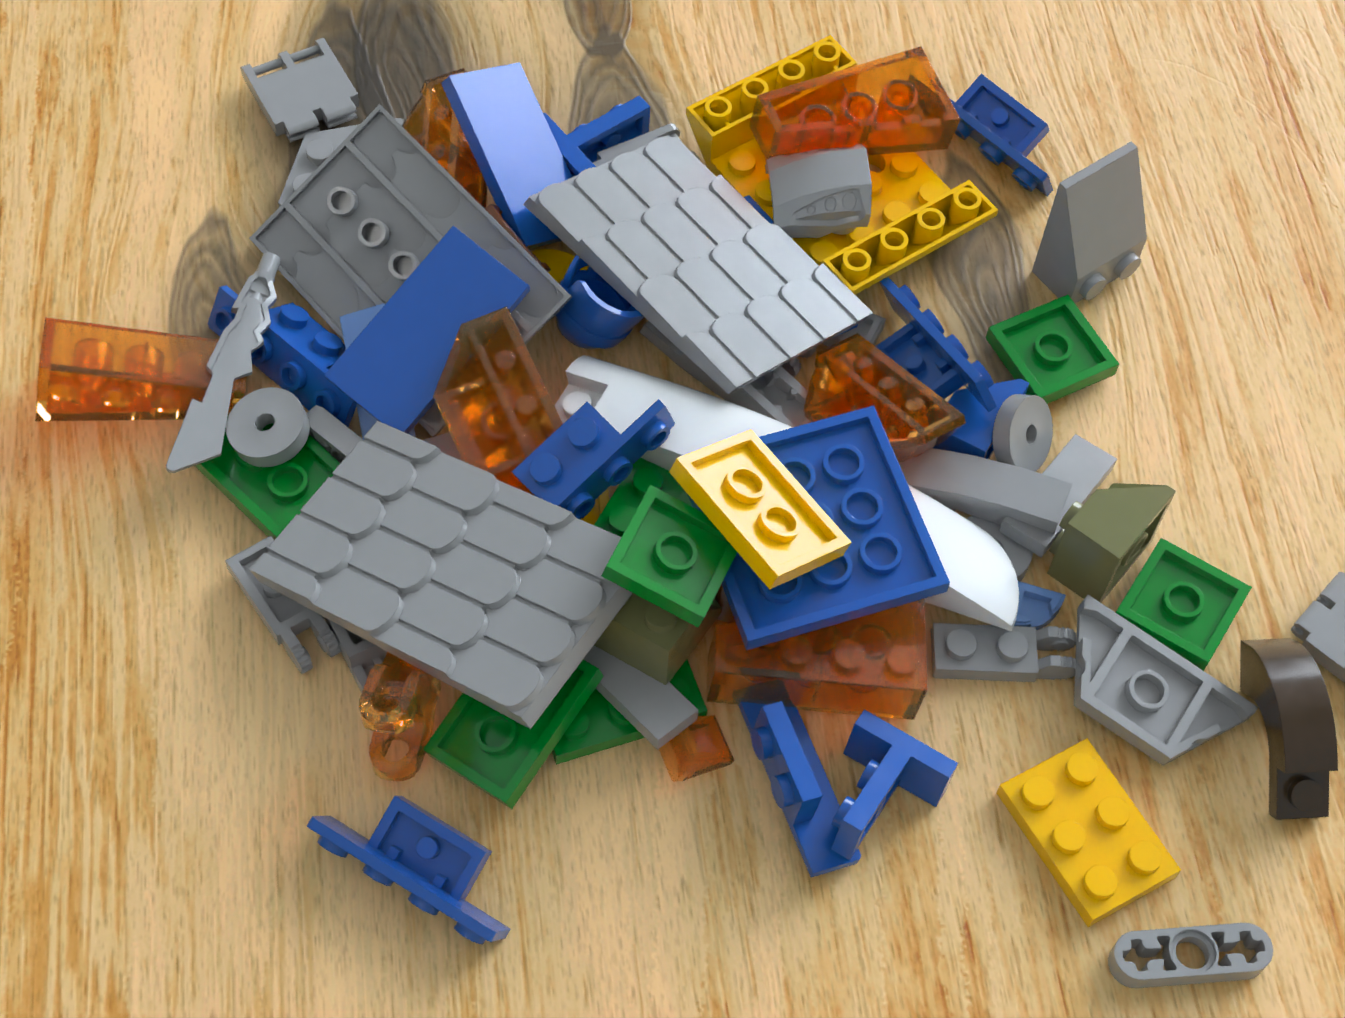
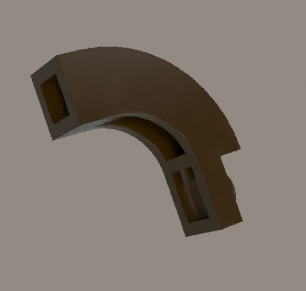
M1292 638L1241 640L1240 691L1252 698L1259 707L1268 738L1269 814L1276 820L1329 817V771H1338V753L1332 707L1319 667L1310 652Z

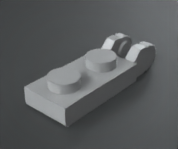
M269 536L230 557L225 562L227 569L278 645L283 644L296 668H298L301 674H304L311 670L313 665L308 651L301 645L296 635L311 627L320 647L331 658L339 654L341 648L323 616L260 583L249 570L263 553L268 552L267 548L274 541L272 536Z
M933 623L931 628L933 677L939 679L1035 682L1036 679L1067 680L1075 676L1076 658H1072V656L1049 655L1038 659L1037 650H1070V648H1074V645H1076V632L1073 629L1058 628L1057 626H1047L1036 630V627L1014 626L1012 631L994 625Z

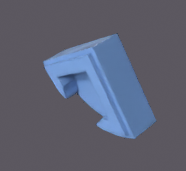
M1018 581L1019 607L1014 626L1036 627V630L1045 627L1058 614L1066 595Z

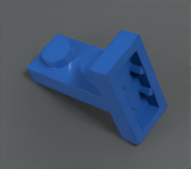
M640 95L624 104L614 106L608 113L588 124L579 125L568 135L546 113H543L572 177L577 176L585 169L596 167L592 162L597 161V152L649 132L650 106Z
M864 709L853 726L843 752L846 756L866 767L856 786L862 791L856 800L847 796L836 812L831 824L839 828L831 850L851 860L898 786L936 807L945 794L958 763Z

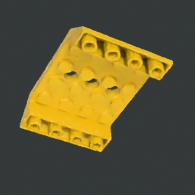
M829 35L686 107V115L707 168L716 177L721 174L743 197L750 195L772 220L773 207L769 174L765 172L766 159L778 155H792L815 149L854 147L855 144H862L867 149L869 164L876 165L881 169L878 173L870 171L872 195L871 217L868 227H856L853 232L845 235L830 233L820 238H792L819 266L821 264L826 265L856 295L996 217L998 209L970 180L950 189L856 91L853 85L857 62Z

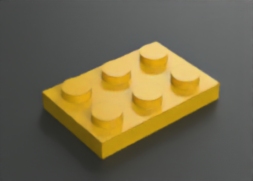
M752 429L676 458L669 471L769 590L843 556L852 543Z
M1088 738L1000 784L996 792L1087 927L1094 925L1175 879L1181 871L1178 864Z

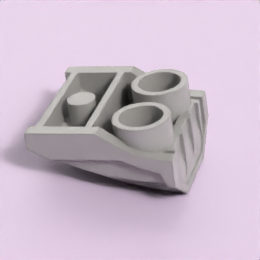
M855 144L854 147L815 149L792 155H778L766 159L765 172L769 174L773 224L781 227L791 238H820L830 233L845 235L853 232L856 227H868L871 217L872 182L867 149L862 144Z

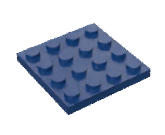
M874 405L759 437L852 543L843 556L770 590L737 552L722 582V587L746 650L948 591L950 585L949 578ZM689 496L692 507L703 512Z

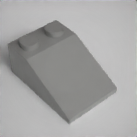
M1133 142L1127 143L1059 183L1032 272L1058 298L1068 294L1074 303L1084 298L1091 300L1108 283L1118 277L1121 280L1126 279L1141 264L1140 255L1147 240L1138 147Z

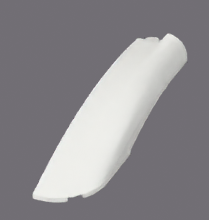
M586 355L578 357L565 371L569 384L545 419L549 434L551 435L588 401L622 434L659 399L668 409L675 425L670 429L667 440L660 447L653 451H647L641 458L669 471L676 458L752 429L760 437L793 428L770 417L707 393ZM908 485L950 581L947 592L921 599V601L1012 631L1019 607V587L1015 569L1005 550L985 530Z

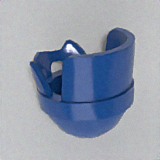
M576 255L569 265L563 280L560 282V285L572 298L555 315L557 327L569 342L580 348L608 349L615 347L630 334L634 326L644 316L590 266L587 270H580L589 265Z

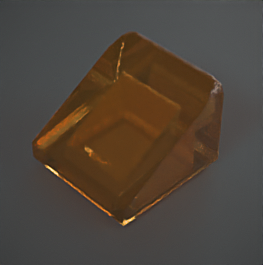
M715 715L698 716L694 723L659 748L673 782L688 780L731 765L735 761Z

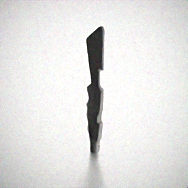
M263 253L257 270L248 277L232 306L231 312L235 313L236 316L223 330L207 363L206 369L212 375L203 401L199 402L193 398L191 400L166 464V470L170 473H176L221 456L233 382L252 374L251 353L263 346L262 334L271 324L269 309L277 300L273 283L281 263L280 257L274 253Z

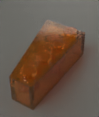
M920 46L757 95L749 127L765 159L815 149L854 147L855 144H862L867 149V155L948 149L960 122V117L924 50Z
M45 317L38 371L35 421L184 420L192 398L199 402L203 401L212 378L206 366L217 345L218 339ZM247 376L234 380L228 414H230L235 404L245 396Z
M924 599L749 650L745 648L736 622L716 624L708 653L706 702L740 705V702L772 704L782 701L784 706L797 707L798 710L861 715L865 709L877 717L914 720L927 692Z

